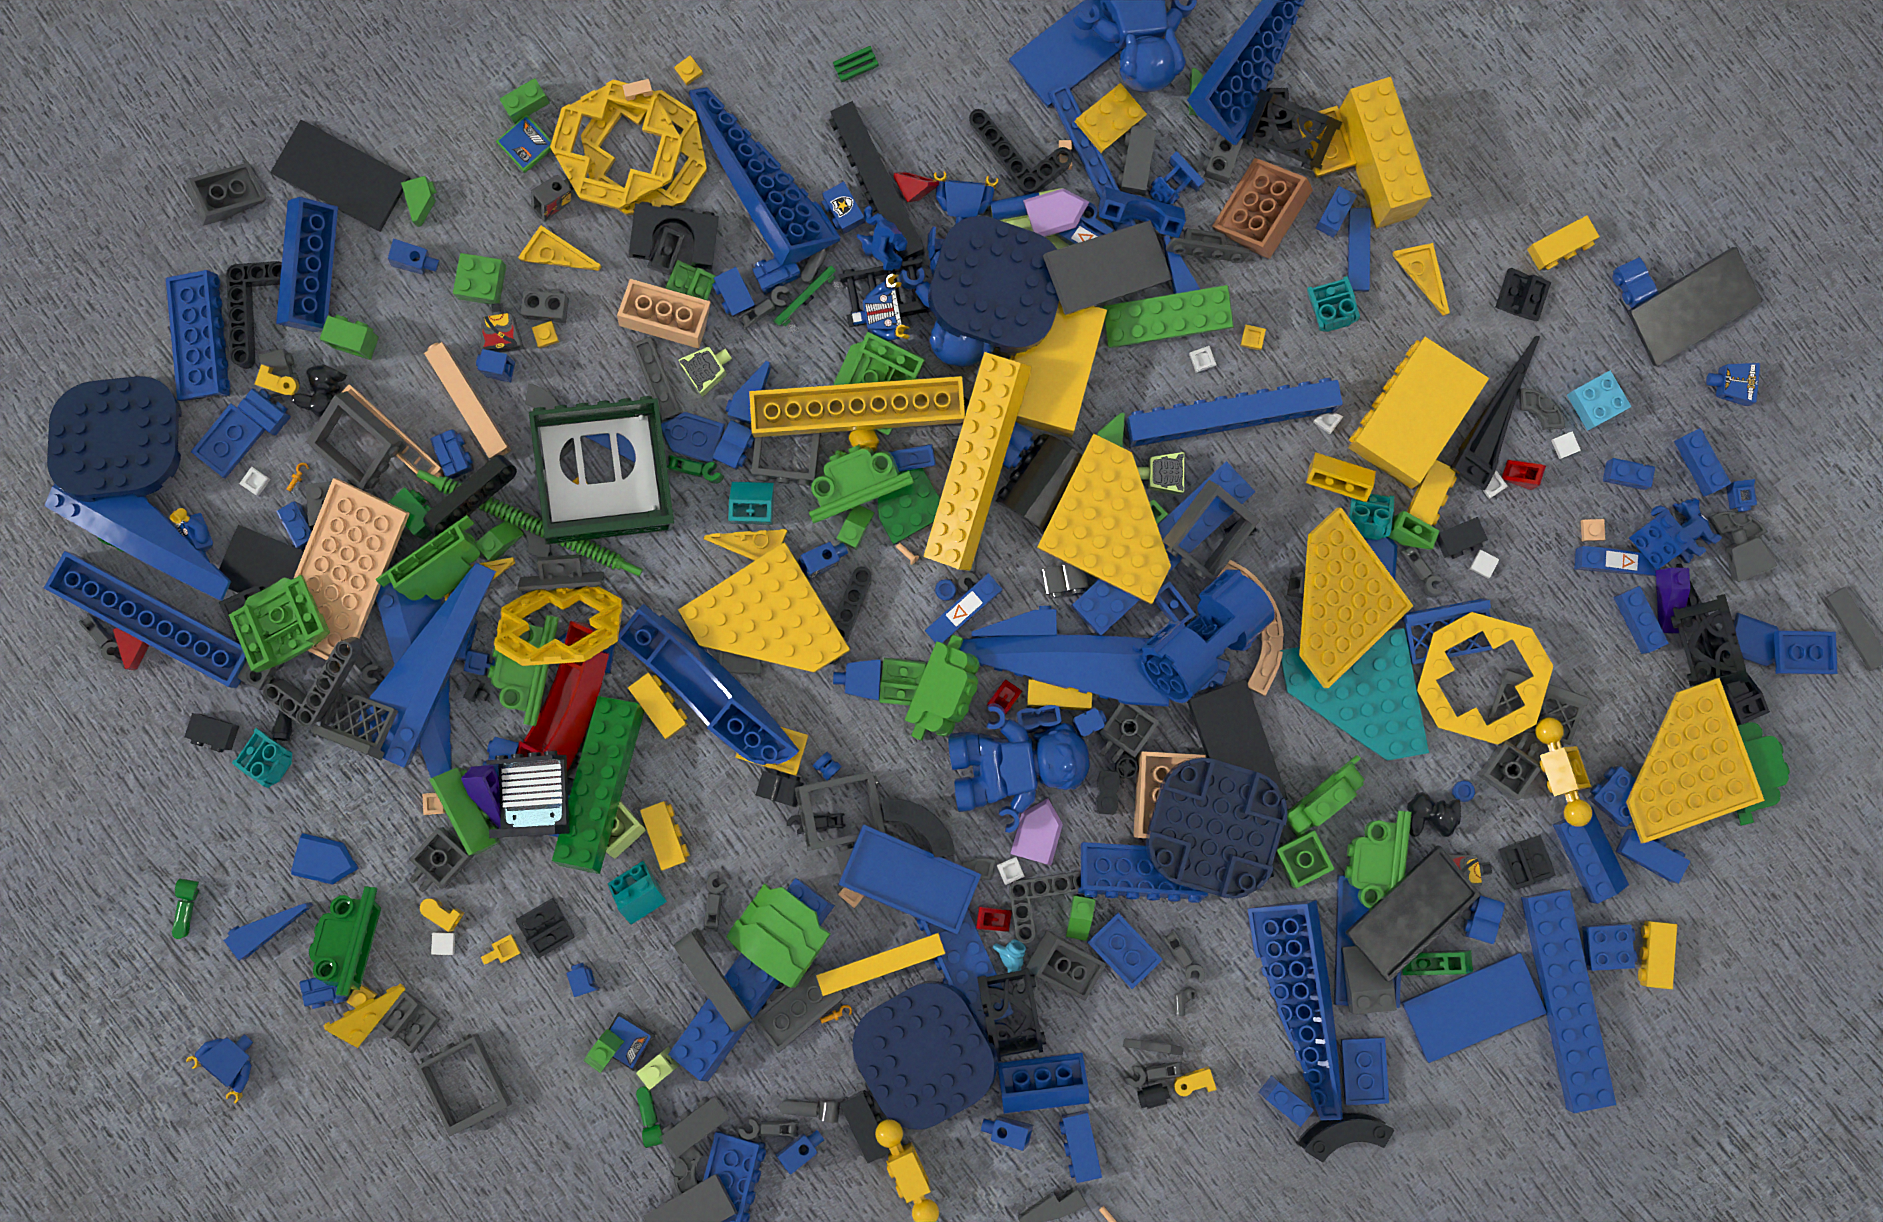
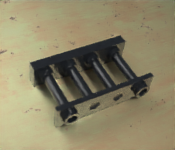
M910 257L904 259L900 269L884 270L883 266L859 271L848 269L844 270L843 274H839L840 283L847 282L852 308L850 314L847 315L849 327L867 324L854 325L852 313L863 311L860 309L855 280L867 278L870 292L877 286L876 276L886 274L889 276L890 274L901 272L902 269L908 270L909 279L917 280L916 269L922 267L921 258ZM892 287V289H895L900 318L931 312L930 308L926 307L916 294V288L912 289V302L904 304L901 301L899 287Z

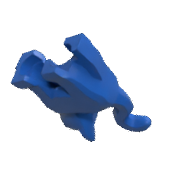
M867 206L864 210L865 221L870 225H875L876 223L877 225L874 229V235L864 236L857 234V238L862 242V249L865 255H873L876 260L882 261L884 270L900 269L903 260L893 250L894 248L898 251L905 250L908 243L906 238L894 223L888 221L881 214L877 213L872 216L873 209L871 206Z
M1688 499L1680 504L1675 503L1672 505L1680 514L1686 517V521L1681 526L1694 541L1700 537L1709 545L1711 543L1716 544L1722 539L1719 534H1714L1711 531L1708 520L1700 513V502L1698 499ZM1661 505L1656 506L1652 509L1651 515L1656 516L1667 508ZM1695 541L1679 556L1684 563H1689L1694 557L1693 554L1701 556L1706 552V549L1703 546L1699 547Z

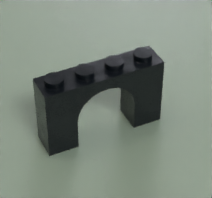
M649 202L635 203L629 257L650 260L652 239L656 230L664 224L677 223L686 227L693 237L694 248L691 266L712 270L719 216H715L714 213L704 211L701 214L694 213V210L688 208L675 210L669 205L656 207L652 206V203Z

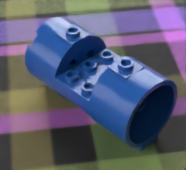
M1225 570L1199 594L1201 600L1197 606L1198 616L1186 627L1183 622L1169 621L1141 647L1143 650L1141 666L1145 675L1157 690L1161 687L1168 693L1167 698L1178 703H1185L1199 690L1207 688L1218 673L1219 667L1216 658L1225 652L1224 649L1228 647L1230 650H1247L1251 647V643L1257 639V636L1273 622L1275 612L1269 597L1259 585L1242 575L1240 570Z

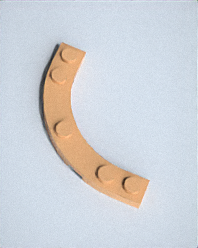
M1229 560L1216 578L1225 570H1240L1242 575L1250 578L1261 587L1269 597L1274 608V620L1261 632L1260 655L1247 682L1249 689L1266 696L1279 669L1283 654L1280 651L1283 649L1284 637L1281 616L1270 592L1267 591L1258 578L1246 568Z

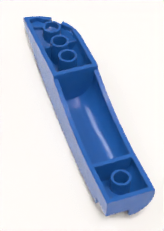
M643 604L620 631L618 642L661 677L708 726V730L743 758L760 765L781 764L799 752V749L783 729L740 682L664 615L659 617Z

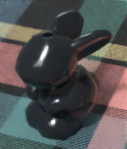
M324 364L312 366L306 371L310 386L314 391L312 396L301 393L292 395V402L295 405L311 410L318 417H321L334 397L333 393L339 392L340 386L337 385L338 382L344 381L347 377L346 374Z
M1419 792L1416 793L1407 806L1408 812H1411L1409 833L1413 837L1421 834L1425 821H1429L1434 829L1440 832L1443 837H1449L1453 834L1461 821L1460 799L1452 800L1449 804H1446L1444 800L1434 803L1427 793Z

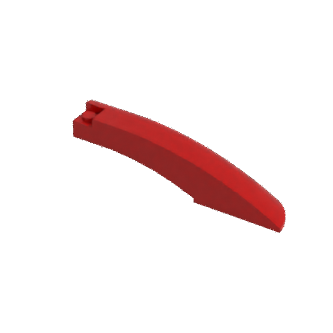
M570 621L565 644L571 646L597 629L587 623ZM601 651L585 662L559 664L554 683L538 715L537 724L532 726L524 741H519L517 754H524V757H528V753L541 752V756H544L545 751H557L558 755H567L568 771L590 723L601 689L609 657L608 653ZM558 760L515 763L513 768L560 763ZM560 769L512 772V775L560 771ZM560 776L511 779L510 782L560 778ZM560 783L509 786V789L560 785ZM557 790L508 793V796L556 792ZM552 797L508 800V802L549 800ZM548 804L509 807L511 811L545 809Z

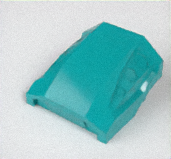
M1348 276L1343 277L1342 280L1318 287H1307L1319 331L1329 332L1347 327L1360 319L1355 295Z
M1370 494L1367 502L1351 498L1349 519L1363 538L1379 540L1390 535L1394 511V496Z
M255 728L254 734L236 760L232 761V764L262 786L269 788L281 780L292 764V752L278 744L265 732Z

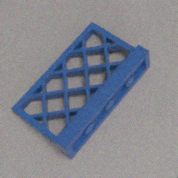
M1482 598L1407 612L1402 617V621L1405 623L1411 664L1425 662L1427 653L1424 657L1416 659L1415 650L1419 644L1429 650V646L1421 641L1428 631L1433 634V631L1430 629L1435 622L1441 621L1443 624L1448 625L1454 622L1456 618L1463 617L1470 612L1484 613L1485 616L1491 617L1489 610L1491 608L1490 600ZM1420 625L1425 629L1419 639L1412 635L1411 626ZM1481 631L1472 640L1470 638L1466 639L1470 643L1465 650H1459L1453 646L1446 650L1445 653L1450 658L1493 650L1490 643L1486 646H1480L1475 643L1483 632Z

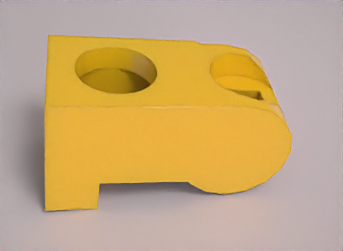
M261 364L255 385L284 395H294L298 392L299 383L295 378L272 374L273 367Z
M437 898L425 899L420 904L421 914L448 932L454 931L464 915V912L458 908L450 911L442 906L441 901Z
M1209 1066L1186 1073L1184 1076L1176 1077L1173 1083L1177 1094L1183 1097L1190 1095L1194 1090L1204 1087L1207 1088L1208 1092L1217 1090Z

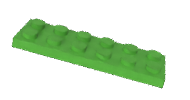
M1228 285L1104 306V309L1107 310L1105 322L1109 348L1234 328Z

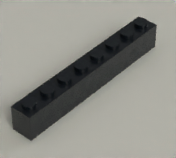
M853 101L830 111V125L833 131L837 130L840 135L838 141L841 148H846L849 153L846 156L851 168L855 166L858 172L855 176L859 185H864L867 191L864 195L868 203H873L876 209L873 211L874 215L879 213L888 221L894 223L908 242L905 250L898 251L894 248L893 251L902 258V262L906 258L918 257L924 254V247Z

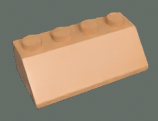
M630 279L617 318L621 327L699 349L705 333L711 302Z

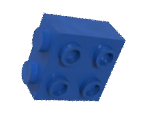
M1667 509L1629 537L1656 570L1681 554L1695 542Z
M1622 766L1610 767L1603 776L1605 778L1600 784L1596 783L1591 788V795L1587 799L1620 827H1627L1631 823L1632 817L1626 801L1636 778Z
M1631 924L1582 926L1587 970L1635 968L1637 953L1633 949L1635 931Z

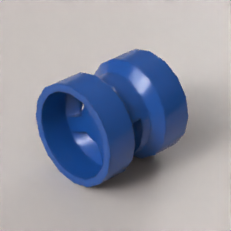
M828 751L813 764L817 771L823 773V778L826 781L842 768L838 762L832 759V755Z

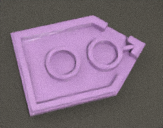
M1064 188L1023 200L1033 232L1044 237L1076 228L1089 204V201Z
M1048 798L1021 814L1010 854L1052 865L1063 824Z

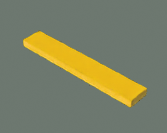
M939 933L818 974L816 977L822 995L825 996L943 955L945 950Z

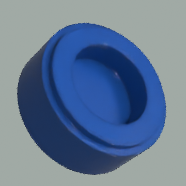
M944 579L937 583L935 593L940 600L949 601L956 594V586L951 580Z
M1458 781L1452 788V794L1455 799H1460V802H1468L1474 797L1475 788L1469 781Z

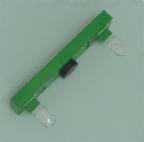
M831 265L828 266L773 322L777 326L783 324L786 327L791 322L788 317L802 303L806 306L814 298L812 294L826 280L831 283L836 278L833 275L836 270ZM838 280L831 284L837 292L844 290V286ZM794 323L787 327L794 336L800 333Z

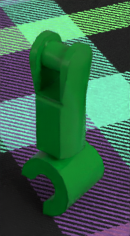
M672 455L668 457L670 459L667 466L668 470L698 477L703 475L712 484H718L724 479L721 473H715L711 476V472L717 468L715 462H709L705 465L701 462ZM678 461L683 462L681 469L677 468Z
M180 878L176 882L175 896L182 900L177 902L172 936L175 939L184 938L189 934L194 906L193 901L199 893V890H196L199 885L198 881Z
M642 1086L636 1091V1097L640 1106L643 1125H647L642 1130L643 1144L645 1148L663 1144L659 1138L663 1132L661 1131L660 1124L655 1125L658 1119L651 1090L647 1086Z

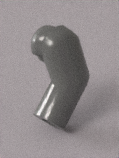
M1184 987L1175 995V1016H1185V1004L1194 999L1197 994L1194 988Z

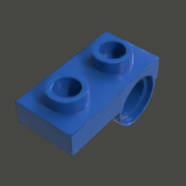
M1089 203L1085 211H1090L1093 217L1085 218L1082 215L1079 223L1101 236L1113 232L1114 229L1096 219L1097 208L1094 204Z

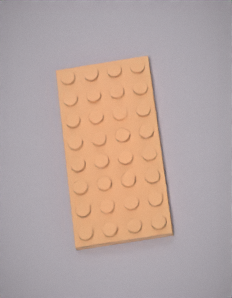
M333 478L294 576L296 578L299 575H303L309 592L312 594L319 612L323 614L330 634L321 642L307 650L325 660L328 659L338 642L349 637L360 639L381 586L376 581V578L387 571L410 514L338 478Z

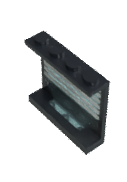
M545 751L544 756H541V752L528 753V757H524V754H511L510 759H508V755H497L495 760L486 761V765H498L501 829L489 830V838L570 834L567 755H558L557 751Z

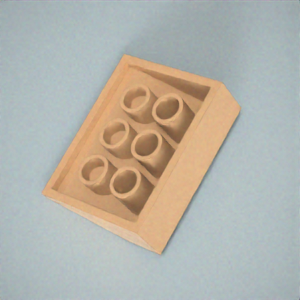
M1143 751L1137 754L1138 770L1136 773L1134 837L1146 838L1158 792L1167 773L1184 760L1196 757L1205 758L1206 755Z

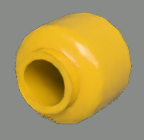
M874 429L854 430L849 434V441L852 447L860 444L861 447L868 446L872 448L874 452L877 450L879 439Z

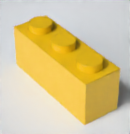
M1588 215L1533 243L1527 250L1539 271L1545 267L1547 270H1550L1559 264L1557 261L1562 258L1565 261L1577 255L1576 251L1582 248L1583 251H1586L1595 245L1594 241L1600 236Z
M1315 452L1308 468L1306 483L1367 502L1374 487L1376 471Z
M1435 460L1418 485L1407 512L1423 522L1435 526L1440 517L1438 510L1440 506L1443 507L1448 499V495H1446L1448 488H1452L1456 482L1457 476H1454L1456 472L1450 469V466Z
M647 673L629 686L628 689L663 737L669 739L688 725L686 722L688 717L681 708L677 710L673 704L675 699L670 692L667 691L665 693L661 688L663 683L656 674Z
M1029 679L1027 708L1056 705L1059 706V709L1089 711L1092 708V693L1087 692L1085 694L1078 692V689L1072 687L1066 689Z
M663 801L640 810L661 871L687 862V857L690 854L686 844L682 845L680 839L682 831L679 824L675 825L673 816H675L672 804L668 805L667 801Z
M1644 921V925L1641 927L1643 947L1639 951V957L1642 960L1641 968L1638 970L1640 985L1673 989L1677 924Z

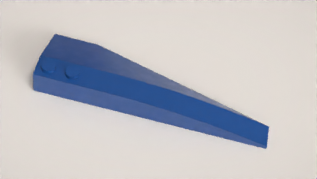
M1262 0L1234 34L1187 99L1196 114L1233 145H1237L1246 132L1259 100L1257 95L1260 89L1265 90L1268 81L1273 79L1275 74L1274 67L1281 60L1291 36L1289 31L1292 25L1296 24L1298 19L1296 16L1299 7H1303L1305 0Z
M707 87L690 90L689 95L729 180L781 266L799 262L840 241V236L821 206L816 201L812 202L807 197L808 193L804 188L800 189L793 182L794 178L789 173L787 174L781 170V164L759 141L755 142L751 138L752 134L746 128H741L737 123L738 119L733 114L727 113L724 110V104Z
M56 484L52 486L45 502V507L148 565L218 600L224 599L231 581L213 563H210L200 550L190 544L191 541L186 536H182L178 532V528L159 509L153 507L145 496L137 497L135 494L99 497L95 498V502H83L69 497Z
M475 563L369 697V700L398 710L380 751L385 753L383 759L403 768L410 765L496 571ZM373 706L366 710L368 716L374 713ZM389 712L381 715L382 722L386 720ZM362 714L360 715L357 723L363 720ZM376 719L369 723L370 729L377 726ZM364 726L357 730L358 736L365 733ZM378 732L371 735L373 743H375L379 735Z
M391 582L385 587L380 586L376 600L394 664L399 661L444 604L445 596L434 600L426 594L419 600H410L404 594L396 591ZM450 676L419 743L430 778L452 770L450 744L451 711L449 703Z
M1096 635L1002 636L964 639L959 649L976 656L979 660V666L982 667L988 665L997 671L1007 670L1014 672L1016 676H1030L1035 681L1066 689L1072 687L1078 689V692L1085 694L1091 692L1098 694L1100 698L1104 699L1114 698L1123 704L1169 706L1168 693L1161 687L1157 690L1149 681L1141 666V661L1143 660V650L1141 647L1150 638Z
M1317 900L1294 901L1248 908L1255 955L1257 958H1261L1263 968H1261L1262 973L1270 985V993L1275 998L1278 1006L1277 1011L1289 1041L1292 1042L1296 1051L1294 1054L1303 1069L1305 1082H1308L1311 1089L1310 1094L1320 1120H1341L1343 1117L1336 1032Z

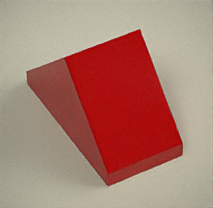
M897 172L893 176L907 202L921 200L939 186L940 182L909 172Z
M1507 460L1502 479L1517 486L1533 490L1540 486L1546 466Z
M119 628L113 629L124 668L136 670L149 645Z
M1005 679L986 706L988 707L992 703L999 704L1007 714L1022 693V690Z
M979 906L976 929L1009 932L1012 910Z

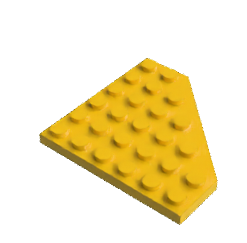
M1093 434L1037 548L1152 605L1171 567L1132 452Z
M1341 507L1336 508L1308 534L1299 656L1323 688H1329L1413 607V604Z
M785 542L678 609L698 645L814 673L851 651Z
M1720 678L1678 691L1672 700L1626 801L1641 843L1655 840L1764 801Z

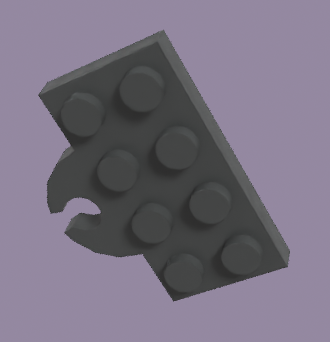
M819 964L809 970L795 988H790L785 984L781 989L775 988L766 1001L768 1005L752 1020L777 1053H780L845 998L840 990L825 996L822 995L816 975L825 971Z

